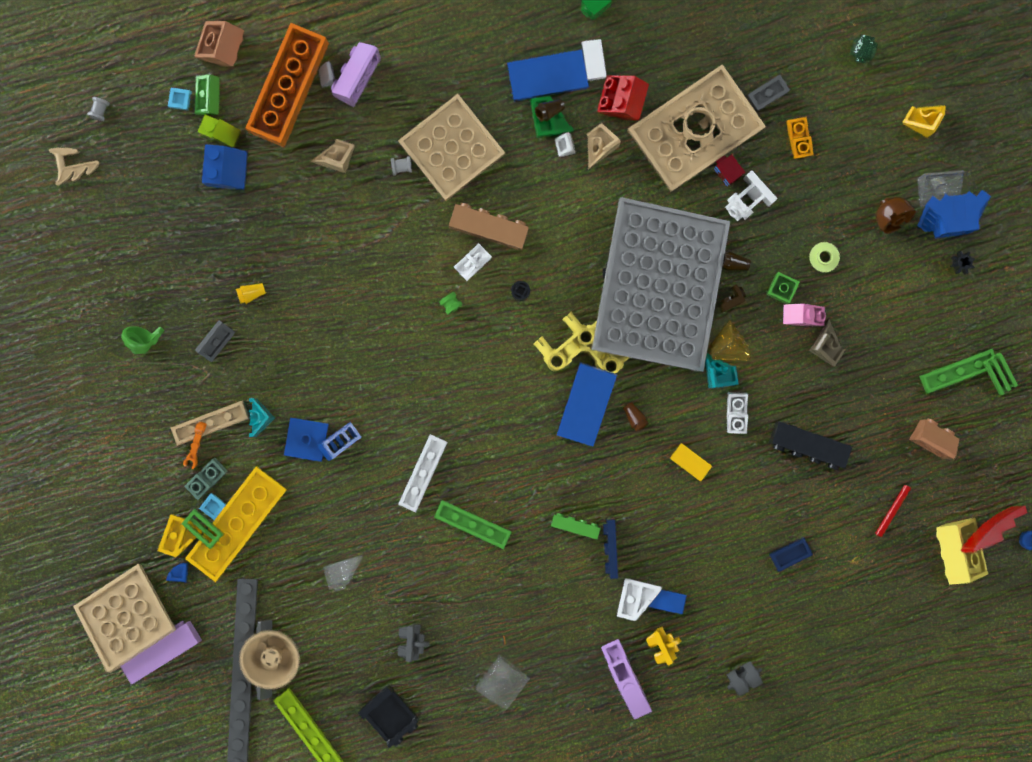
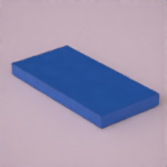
M582 50L507 63L514 101L589 88Z
M580 362L557 432L558 436L594 446L617 374Z

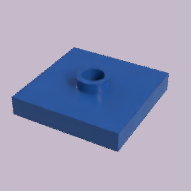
M290 417L284 456L323 462L324 455L317 445L327 439L329 424Z

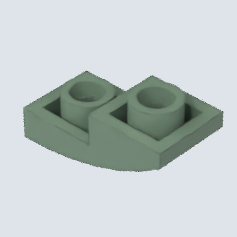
M213 458L184 487L199 500L228 471L216 458Z

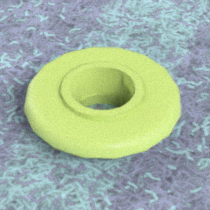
M821 242L815 245L809 255L810 263L820 272H829L835 269L840 260L837 248L828 242ZM821 252H827L830 255L828 262L821 261Z

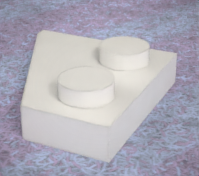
M625 578L617 616L637 621L660 593L662 587Z

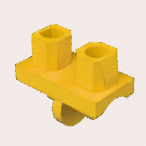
M663 627L657 628L653 634L647 637L646 641L650 648L659 645L661 650L654 654L657 664H673V661L677 659L675 653L679 651L677 644L681 642L680 637L674 638L672 633L666 635Z

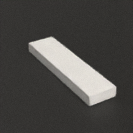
M431 434L429 435L398 505L414 512L417 511L448 442Z

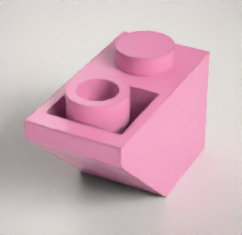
M808 304L784 305L783 324L825 326V307Z

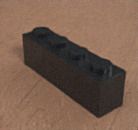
M776 421L769 443L773 444V449L784 452V449L792 451L791 455L802 458L803 455L810 457L809 461L821 464V461L828 463V468L839 471V468H846L853 447L780 421Z

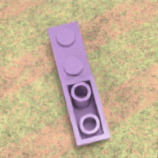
M617 639L602 646L601 649L609 664L608 667L633 718L637 719L652 712L620 640Z

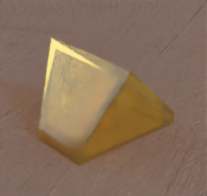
M729 320L710 346L712 360L750 361L749 346L732 321Z

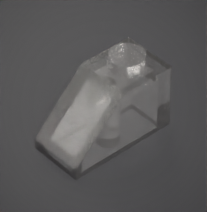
M363 555L323 567L329 590L335 588V591L346 588V585L351 582L363 560Z

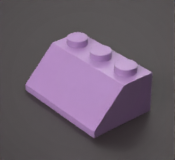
M361 42L358 43L357 47L354 46L349 55L351 57L348 63H344L340 71L342 73L340 78L336 79L331 87L335 98L352 107L357 103L381 59L377 47Z

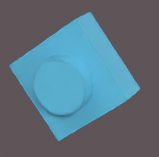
M171 88L168 107L188 111L191 91Z
M210 493L199 509L215 520L227 504L213 493Z

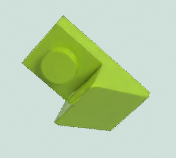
M205 115L197 132L234 148L241 130L221 119L217 120Z

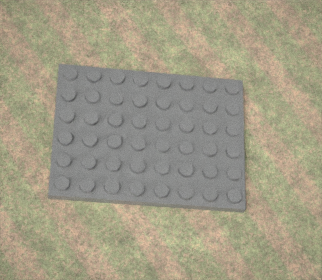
M623 197L619 198L592 350L703 372L730 221Z

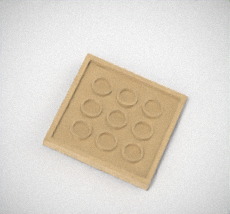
M459 94L451 98L398 140L445 201L505 155L503 149Z
M137 564L73 606L107 673L113 672L176 630L140 564Z

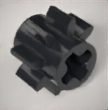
M962 251L957 252L958 257L953 256L950 258L953 260V265L950 268L954 267L956 270L955 274L962 271L965 275L968 274V269L975 268L972 265L975 258L969 256L970 252H966L963 255Z

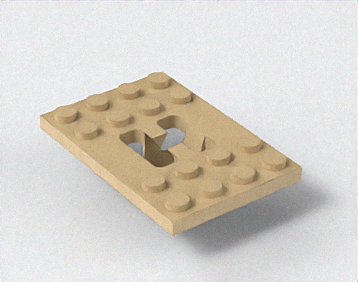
M722 64L629 127L628 131L667 188L672 192L715 163L722 156L756 135L766 126ZM694 113L705 114V117L698 123L703 130L710 126V132L708 134L705 133L703 136L694 135L693 131L687 127V118ZM680 118L684 119L683 132H678L673 125ZM716 126L720 134L713 138V130ZM689 139L700 141V148L691 151L686 142Z

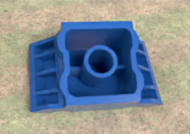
M981 190L977 197L970 191L967 194L955 196L945 194L941 201L932 196L925 205L917 226L925 232L934 231V239L971 234L980 229L979 219L991 196L984 190Z

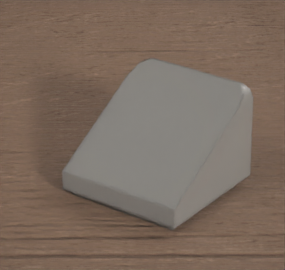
M326 62L318 69L322 87L331 86L335 81L333 67L330 62Z

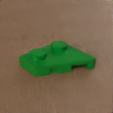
M550 96L532 98L530 100L537 138L573 132V127L569 126L563 118L562 112L547 122L540 121L537 118L535 108L539 103L553 101Z

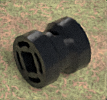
M524 281L515 282L511 288L512 297L519 302L527 300L530 295L529 285Z

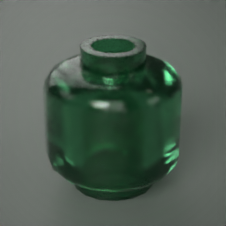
M860 34V37L854 38L850 55L855 57V62L866 64V61L874 59L878 47L874 37Z

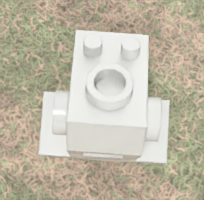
M752 170L743 178L749 186L739 195L734 193L727 200L729 204L725 208L737 221L742 217L746 220L753 213L751 209L761 200L768 207L777 200V197ZM745 194L754 201L749 207L741 200Z

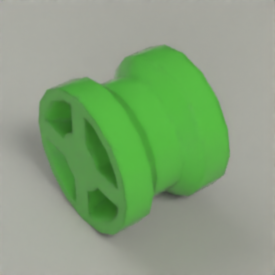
M455 292L450 293L439 301L440 305L445 307L447 315L463 305L456 298Z

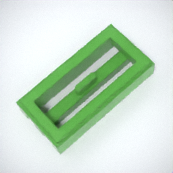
M997 353L982 362L1000 395L1005 394V391L1012 390V387L1018 386L1001 353ZM996 359L999 360V362H1000V364H1001V366H1002V368H1003V370H1004V372H1005V374H1006V376H1007V378H1008V380H1009L1010 383L1007 382V380H1006V378H1005V376H1004V374H1003V372H1002V370H1001V368H1000V366H999V364H998V362H997ZM991 362L993 363V365H994V367H995V369H996V371H997V373H998V375H999V377H1000V379H1001V381H1002V383H1003V385H1004L1003 387H1001V385H1000V383H999V381H998V379H997V377H996L994 371L992 370V368H991V366H990V363H991Z
M193 509L181 523L209 549H212L224 535L222 531L196 509ZM195 515L197 518H199L205 525H207L213 532H215L217 536H214L193 516ZM191 521L192 523H194L200 530H202V531H203L208 537H210L213 541H212V542H209L203 535H201V534H200L195 528H193L188 522Z

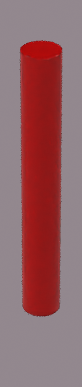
M904 485L875 532L877 536L882 538L910 492L911 488Z

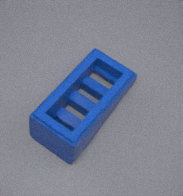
M349 422L317 446L325 458L330 461L359 440L361 436L353 424ZM345 430H348L353 439H350L348 437ZM340 434L347 442L346 444H344V442L339 437ZM333 439H335V441L337 442V444L340 446L339 449L337 448V446H336V445L334 444V442L332 441Z

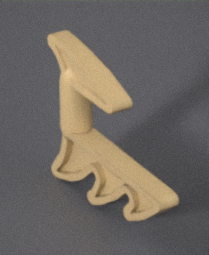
M71 148L49 149V152L56 157L58 167L57 186L66 182L72 175L71 180L73 182L78 180L85 171L87 175H90L100 164L99 161H92L65 167L64 156L78 154L79 151Z

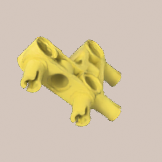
M572 312L562 320L573 331V336L560 347L552 349L543 336L533 344L542 353L544 361L552 371H559L565 368L580 352L587 353L599 369L608 371L606 363L612 362L615 365V370L612 373L615 374L623 368L624 362L629 359V357L592 350L597 321L592 325H582ZM582 333H588L590 335L589 342H583L581 340ZM558 357L561 360V366H553L551 363L552 358Z

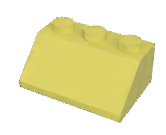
M976 518L936 527L937 539L941 546V557L946 568L945 575L949 585L971 583L988 575L983 549L977 552H961L962 546L978 529Z

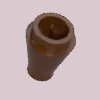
M633 402L623 407L631 428H634L636 432L649 424L648 418Z

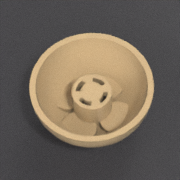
M272 630L262 631L252 636L243 646L240 654V665L246 678L254 685L266 689L279 688L290 682L295 676L299 666V653L296 645L287 635Z

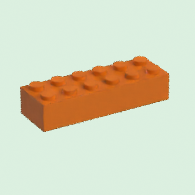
M290 23L245 127L250 134L285 147L329 45L326 37Z

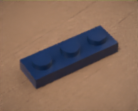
M606 519V524H603V535H607V543H604V554L608 555V562L605 563V573L609 574L610 579H617L615 520Z

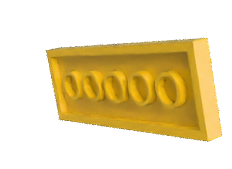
M256 466L212 523L224 535L212 549H209L199 540L185 559L214 582H217L287 489ZM208 528V530H209L214 536H217V534H216L215 532H213L210 528ZM205 533L203 534V536H204L209 542H212V541H213V540H212L210 537H208Z

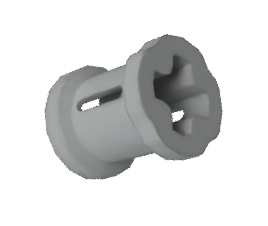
M93 97V104L87 116L104 121L105 118L103 116L106 107L110 103L101 98Z
M410 156L398 160L391 158L393 175L401 172L412 173Z

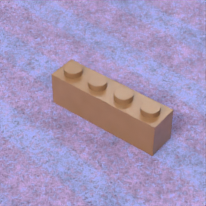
M465 203L455 204L449 229L519 251L523 250L529 227L526 226L525 222L519 220L512 222L508 220V217L497 214V217L489 215V211L480 208L477 211L471 209L472 206Z

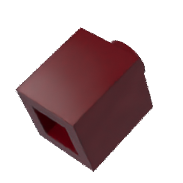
M732 154L728 157L724 155L716 161L717 165L714 170L727 187L745 174V171Z

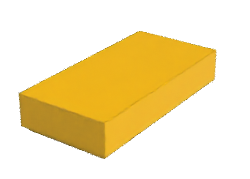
M680 443L670 457L672 461L700 482L712 467L682 443Z

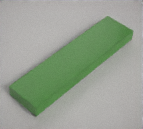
M993 349L920 375L926 394L986 372L987 370L982 362L995 355ZM991 362V363H990V366H991L992 369H994L995 367H994L993 363Z
M441 500L434 518L502 549L505 548L512 532L444 500Z

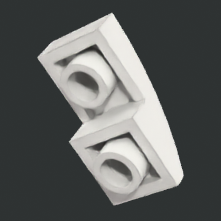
M728 392L727 433L747 434V393Z

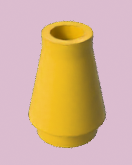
M263 283L244 285L236 289L241 304H247L266 294Z

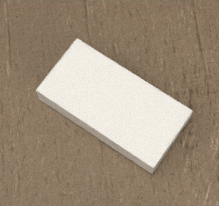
M601 39L582 42L588 81L606 78Z

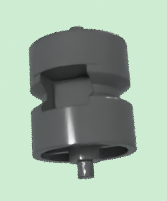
M751 661L742 665L739 671L735 669L726 674L730 681V685L727 686L728 690H735L740 697L749 692L750 687L754 689L763 684L759 676L762 669L755 668Z

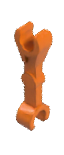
M199 422L195 426L194 440L191 444L190 453L183 462L184 467L187 466L188 460L193 462L192 469L198 464L197 451L207 426L204 422Z

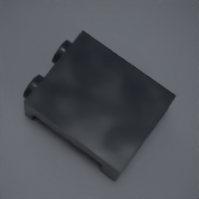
M389 684L358 712L362 719L366 718L387 742L388 748L392 745L398 746L404 740L402 736L407 732L411 734L418 727V716Z

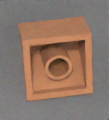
M205 21L194 57L220 66L233 67L237 60L239 46L243 41L244 30L226 21Z
M929 418L919 421L909 439L942 459H955L959 444V438L954 436L955 433L947 428H944V430L939 428L938 423Z

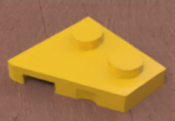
M174 514L170 515L158 548L159 552L178 557L197 538L181 524L185 518ZM188 522L200 534L203 533L194 523Z

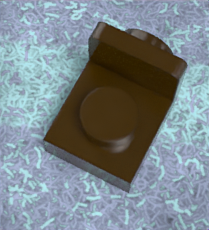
M737 284L731 287L736 298H733L731 295L722 300L723 304L719 306L722 313L745 302L746 294L742 287H738Z

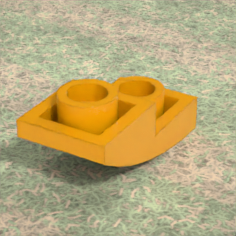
M807 117L786 120L794 159L814 155L812 139L808 131Z

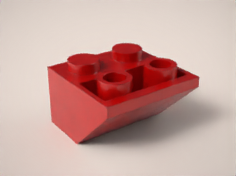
M607 75L597 112L623 120L639 121L649 84L636 76Z

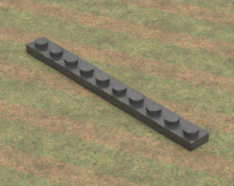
M237 579L227 762H248L252 683L246 678L241 669L240 654L245 643L255 635L258 579Z

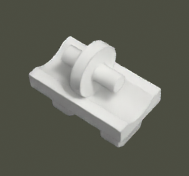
M478 243L454 268L468 281L492 256Z

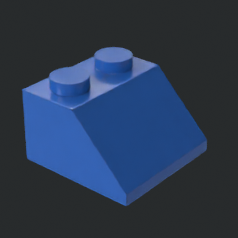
M205 144L202 183L207 187L245 190L248 152L227 146Z

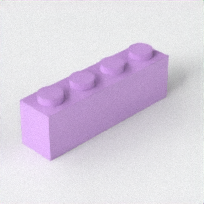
M181 621L176 624L174 632L120 666L131 685L202 641L191 621L187 623Z

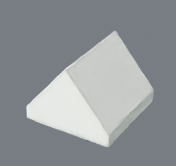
M569 132L555 138L559 157L575 153L572 137Z

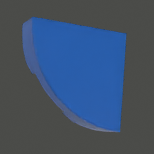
M189 562L176 565L168 573L166 581L187 582Z

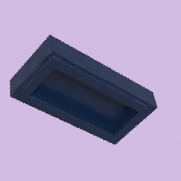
M802 537L769 555L777 571L780 572L813 554L805 538Z

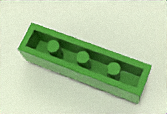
M560 513L553 515L551 527L598 539L600 532L599 524H587V521L581 519L576 521L574 517L568 516L566 518Z

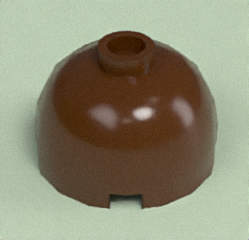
M888 197L880 202V207L876 212V222L885 234L893 233L901 229L899 225L904 221L908 224L914 218L916 211L908 200L901 197H893L891 199Z

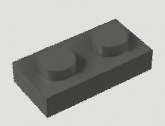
M778 75L749 93L747 98L756 112L787 94L790 89L781 75Z
M218 320L195 351L212 362L234 335L235 331Z

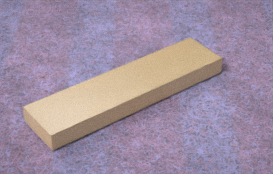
M242 400L171 427V431L177 446L194 440L195 426L199 422L207 424L202 435L203 437L248 420L250 416Z

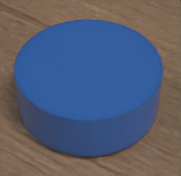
M1024 531L1019 537V543L1024 549L1032 550V531Z

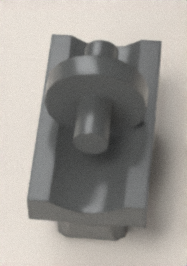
M419 624L399 629V637L407 639V644L399 646L398 656L406 658L407 662L419 660V654L424 653V647L430 646V642L424 641L425 634H420L421 625Z

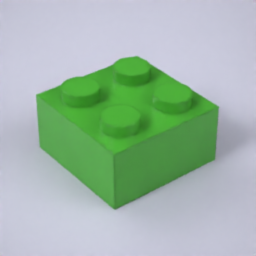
M777 272L766 295L788 305L791 303L800 282Z

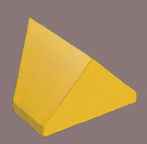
M946 105L922 108L912 106L902 123L928 138L935 133L944 118Z

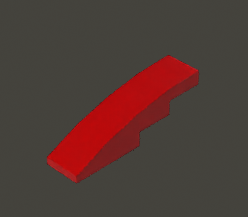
M1012 506L993 516L970 536L962 546L961 552H977L1003 541L1002 532L1016 527L1014 519L1027 514L1026 506Z

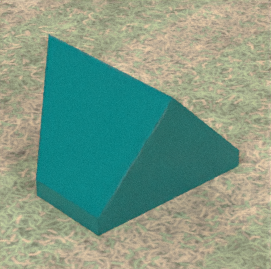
M708 353L706 354L705 366L709 389L739 385L736 366H731Z
M249 398V402H252V410H249V425H252V433H249V437H257L276 417L257 399Z

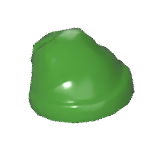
M130 326L122 331L121 338L125 346L133 354H146L151 346L158 342L164 329L159 327L151 333L144 328Z

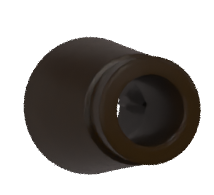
M561 99L539 103L535 108V113L540 121L547 122L564 110L565 105Z
M732 252L724 254L722 268H725V270H749L751 260Z

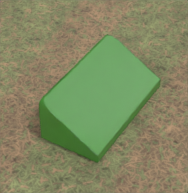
M211 74L196 76L195 114H219V77Z

